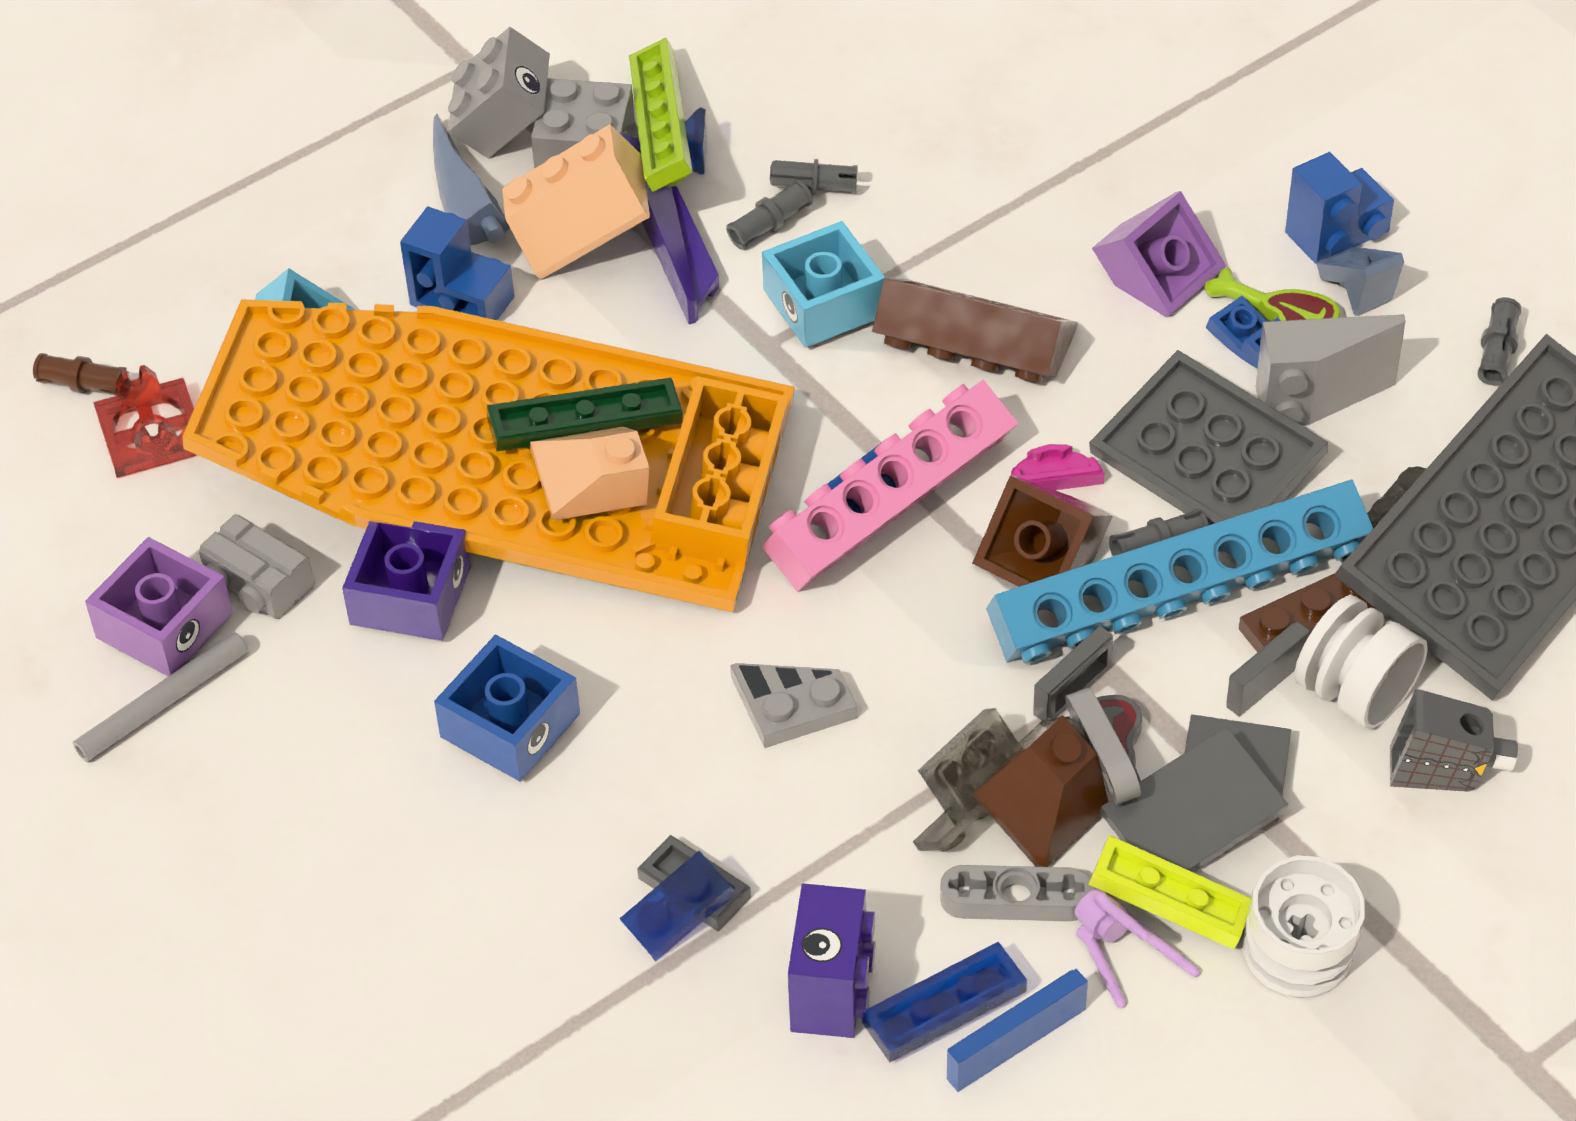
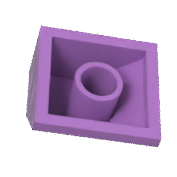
M1181 191L1173 193L1121 223L1092 247V250L1116 287L1163 316L1171 315L1199 291L1208 280L1214 278L1221 269L1226 267L1225 262Z

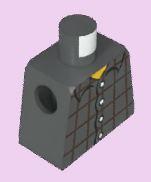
M1415 689L1390 744V787L1472 791L1476 788L1486 767L1508 771L1514 769L1518 753L1517 741L1494 737L1493 713L1488 708Z

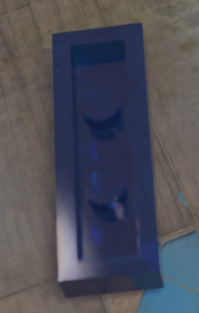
M998 941L866 1009V1012H862V1024L889 1063L1025 993L1027 991V979Z

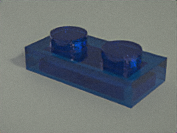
M698 851L619 919L656 962L735 894V891L707 858Z

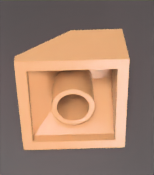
M617 427L530 442V449L553 521L647 505L650 467L636 430Z

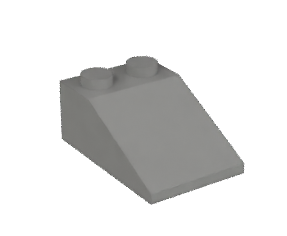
M1405 315L1263 322L1255 385L1258 399L1298 424L1310 425L1396 384L1406 323Z

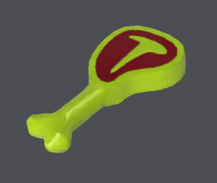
M1228 267L1220 270L1218 278L1208 280L1205 283V291L1209 297H1228L1236 300L1243 296L1270 322L1277 317L1281 321L1340 318L1338 304L1329 297L1300 289H1283L1264 293L1238 282Z

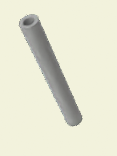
M233 632L72 742L74 749L85 762H88L246 654L248 647L238 633Z

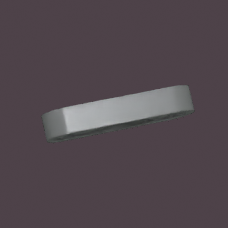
M1091 687L1066 695V704L1074 727L1097 753L1104 785L1113 802L1118 805L1141 796L1139 781L1133 765Z
M957 865L948 869L941 878L940 902L948 914L962 919L1078 920L1074 912L1076 905L1082 897L1093 890V887L1088 885L1090 881L1088 875L1076 868ZM1017 884L1026 887L1031 894L1023 901L1014 902L1006 899L1001 892L1005 887ZM960 886L969 887V897L958 896ZM986 886H993L992 899H986ZM1040 887H1046V900H1039ZM1063 889H1072L1074 900H1065Z

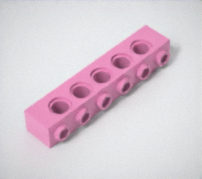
M984 379L971 389H968L965 384L960 385L942 400L946 407L934 414L929 408L908 425L912 432L901 439L897 433L893 434L874 450L877 457L866 464L862 458L857 460L839 475L843 480L842 483L832 490L828 484L823 485L804 501L808 508L797 516L791 509L769 526L773 534L762 545V548L797 592L1002 441L1019 424ZM950 424L957 426L962 431L963 437L956 435L951 430ZM916 449L924 451L928 455L930 462L923 461L917 455ZM881 474L890 476L894 480L896 488L888 486L883 481ZM846 499L855 501L860 506L862 514L852 511L847 505ZM811 524L821 527L826 533L827 539L817 537L811 529Z

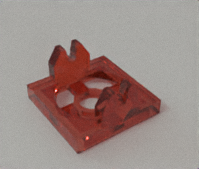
M141 365L139 367V378L131 379L127 370L121 371L115 383L117 396L93 402L116 478L197 456L183 449V434L194 411L184 378L159 384L156 372L145 365ZM162 403L170 404L180 410L182 414L164 418L153 414L151 406ZM137 410L139 419L134 423L133 427L116 432V426L120 417ZM158 424V434L150 436L145 426ZM182 430V432L177 436L176 431ZM134 443L135 448H129L126 445Z

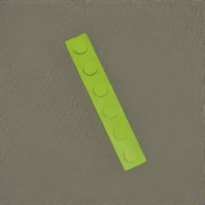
M667 37L629 55L644 179L652 192L664 186H675L692 173L675 53Z

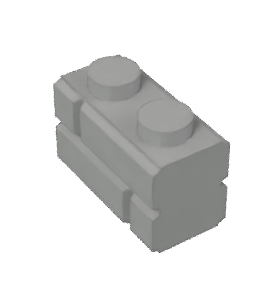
M234 514L220 527L218 533L215 531L200 545L199 554L202 565L224 575L227 589L238 595L241 603L253 613H259L262 610L279 620L294 606L296 600L300 601L313 588L315 583L309 557L239 514Z

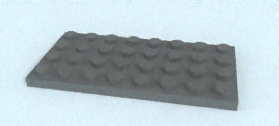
M1547 333L1334 574V576L1378 611L1382 612L1392 622L1401 624L1425 639L1428 650L1491 700L1497 696L1576 600V356Z

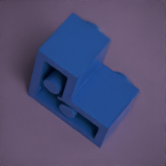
M1329 151L1292 169L1285 233L1316 264L1351 247H1357L1370 240H1376L1389 232L1394 199L1363 168L1350 172Z
M427 206L400 241L411 306H435L498 320L515 297L511 265L495 258H488L471 252L467 219Z

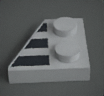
M746 663L730 665L731 679L764 748L858 718V706L839 669Z

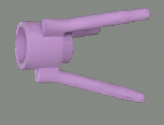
M1095 888L1082 897L1076 905L1075 917L1083 924L1076 931V935L1087 946L1117 1007H1124L1126 1000L1097 942L1099 939H1103L1107 943L1114 942L1128 929L1141 940L1147 941L1191 976L1197 977L1200 974L1197 966L1136 919L1114 896Z

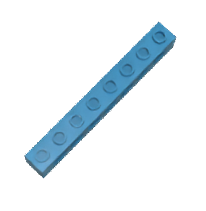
M1351 479L995 594L986 610L1006 662L1022 658L1024 664H1028L1049 656L1052 653L1050 648L1065 643L1068 644L1070 649H1074L1099 626L1105 630L1113 628L1115 634L1124 633L1141 625V618L1156 613L1159 619H1166L1185 611L1187 603L1202 599L1205 605L1215 603L1230 596V589L1246 584L1248 590H1254L1273 582L1276 579L1275 574L1290 570L1292 575L1295 576L1320 565L1318 560L1333 555L1336 561L1345 560L1373 530V527L1354 481ZM1306 523L1318 526L1323 532L1324 539L1320 540L1312 537L1307 531ZM1262 538L1274 540L1279 545L1280 554L1269 552L1264 547ZM1218 552L1230 554L1235 559L1237 568L1224 566L1218 559ZM1180 566L1187 569L1192 576V583H1184L1177 579L1174 575L1173 567ZM1128 581L1142 583L1148 591V597L1141 598L1135 596L1129 589ZM1091 595L1098 598L1103 605L1104 611L1097 613L1089 610L1083 602V596ZM1048 610L1057 617L1059 626H1045L1039 620L1037 611Z

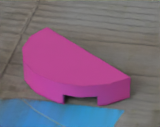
M1047 444L1031 449L1027 452V457L1019 462L1016 467H1013L1011 475L1053 490L1104 484L1105 473L1094 457L1089 459L1083 454L1072 451L1073 446L1067 444Z

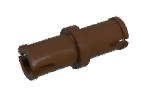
M40 353L33 364V377L36 379V382L69 386L73 392L86 393L88 390L114 394L115 396H123L128 389L130 380L129 371H126V367L93 363L89 357L83 356L68 359Z

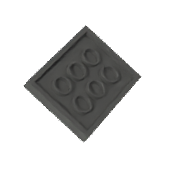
M1179 350L1160 367L1089 442L1091 454L1183 513H1190L1195 509L1202 510L1201 514H1205L1209 525L1283 502L1328 453V441Z

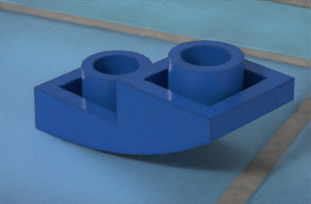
M1241 296L1211 316L1205 328L1230 351L1251 366L1258 368L1262 325L1267 320ZM1277 317V318L1274 319L1273 321H1281V320Z

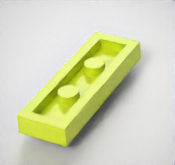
M1110 835L1102 848L1088 885L1233 950L1243 933L1251 901L1250 897Z

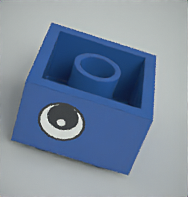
M496 634L434 700L440 738L519 782L522 781L580 715L576 677Z

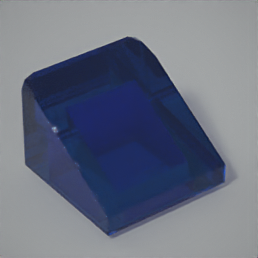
M700 107L685 121L692 171L703 175L706 165L707 125L706 109Z

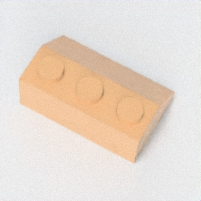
M611 124L594 134L588 135L581 142L559 155L549 158L542 165L521 177L515 178L502 188L505 219L531 268L539 279L547 277L650 217L641 154Z

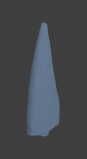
M436 114L433 121L434 165L444 212L453 213L458 217L467 219L470 246L486 241L498 243L504 238V232L510 229L505 215L496 198L463 160L443 121Z

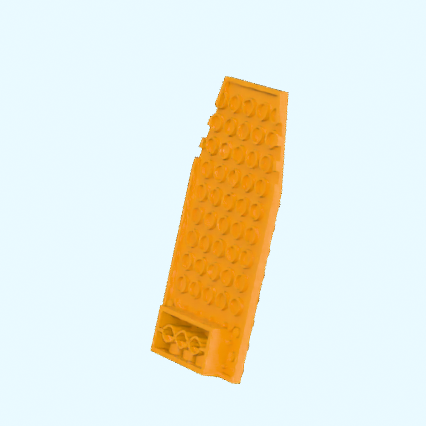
M241 299L183 434V449L355 527L366 529L369 521L412 527L413 522L417 521L464 529L466 531L464 538L465 549L469 553L734 612L793 402L795 387L435 306H417V312L394 311V305L375 304L374 310L347 309V303H328V306L322 308H305L301 301ZM670 377H672L683 410V419L680 424L636 430L650 467L647 505L554 521L551 517L530 447L496 451L487 420V405Z

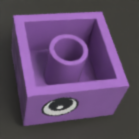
M147 537L85 601L97 639L166 676H170L182 668L233 614L224 575L150 537Z

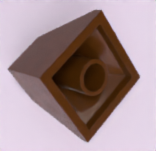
M1010 475L972 564L1018 587L1091 564L1113 516L1073 496Z
M1063 715L1033 735L972 793L974 798L1035 867H1048L1101 815V806L1109 802L1097 753Z

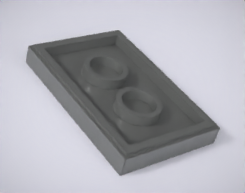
M1226 726L1140 781L1141 796L1118 805L1111 800L1101 806L1100 814L1121 841L1191 872H1195L1287 812L1289 804Z

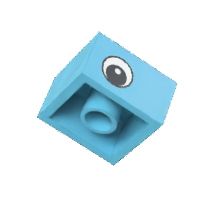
M843 221L762 251L763 290L805 348L875 320L885 276Z

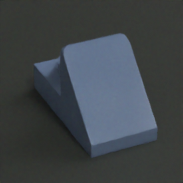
M1351 247L1317 262L1316 265L1321 280L1339 282L1342 287H1346L1353 314L1359 316L1392 300L1404 259L1402 253Z

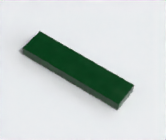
M672 377L487 405V420L496 451L530 447V442L617 427L641 430L680 424L683 419V410Z

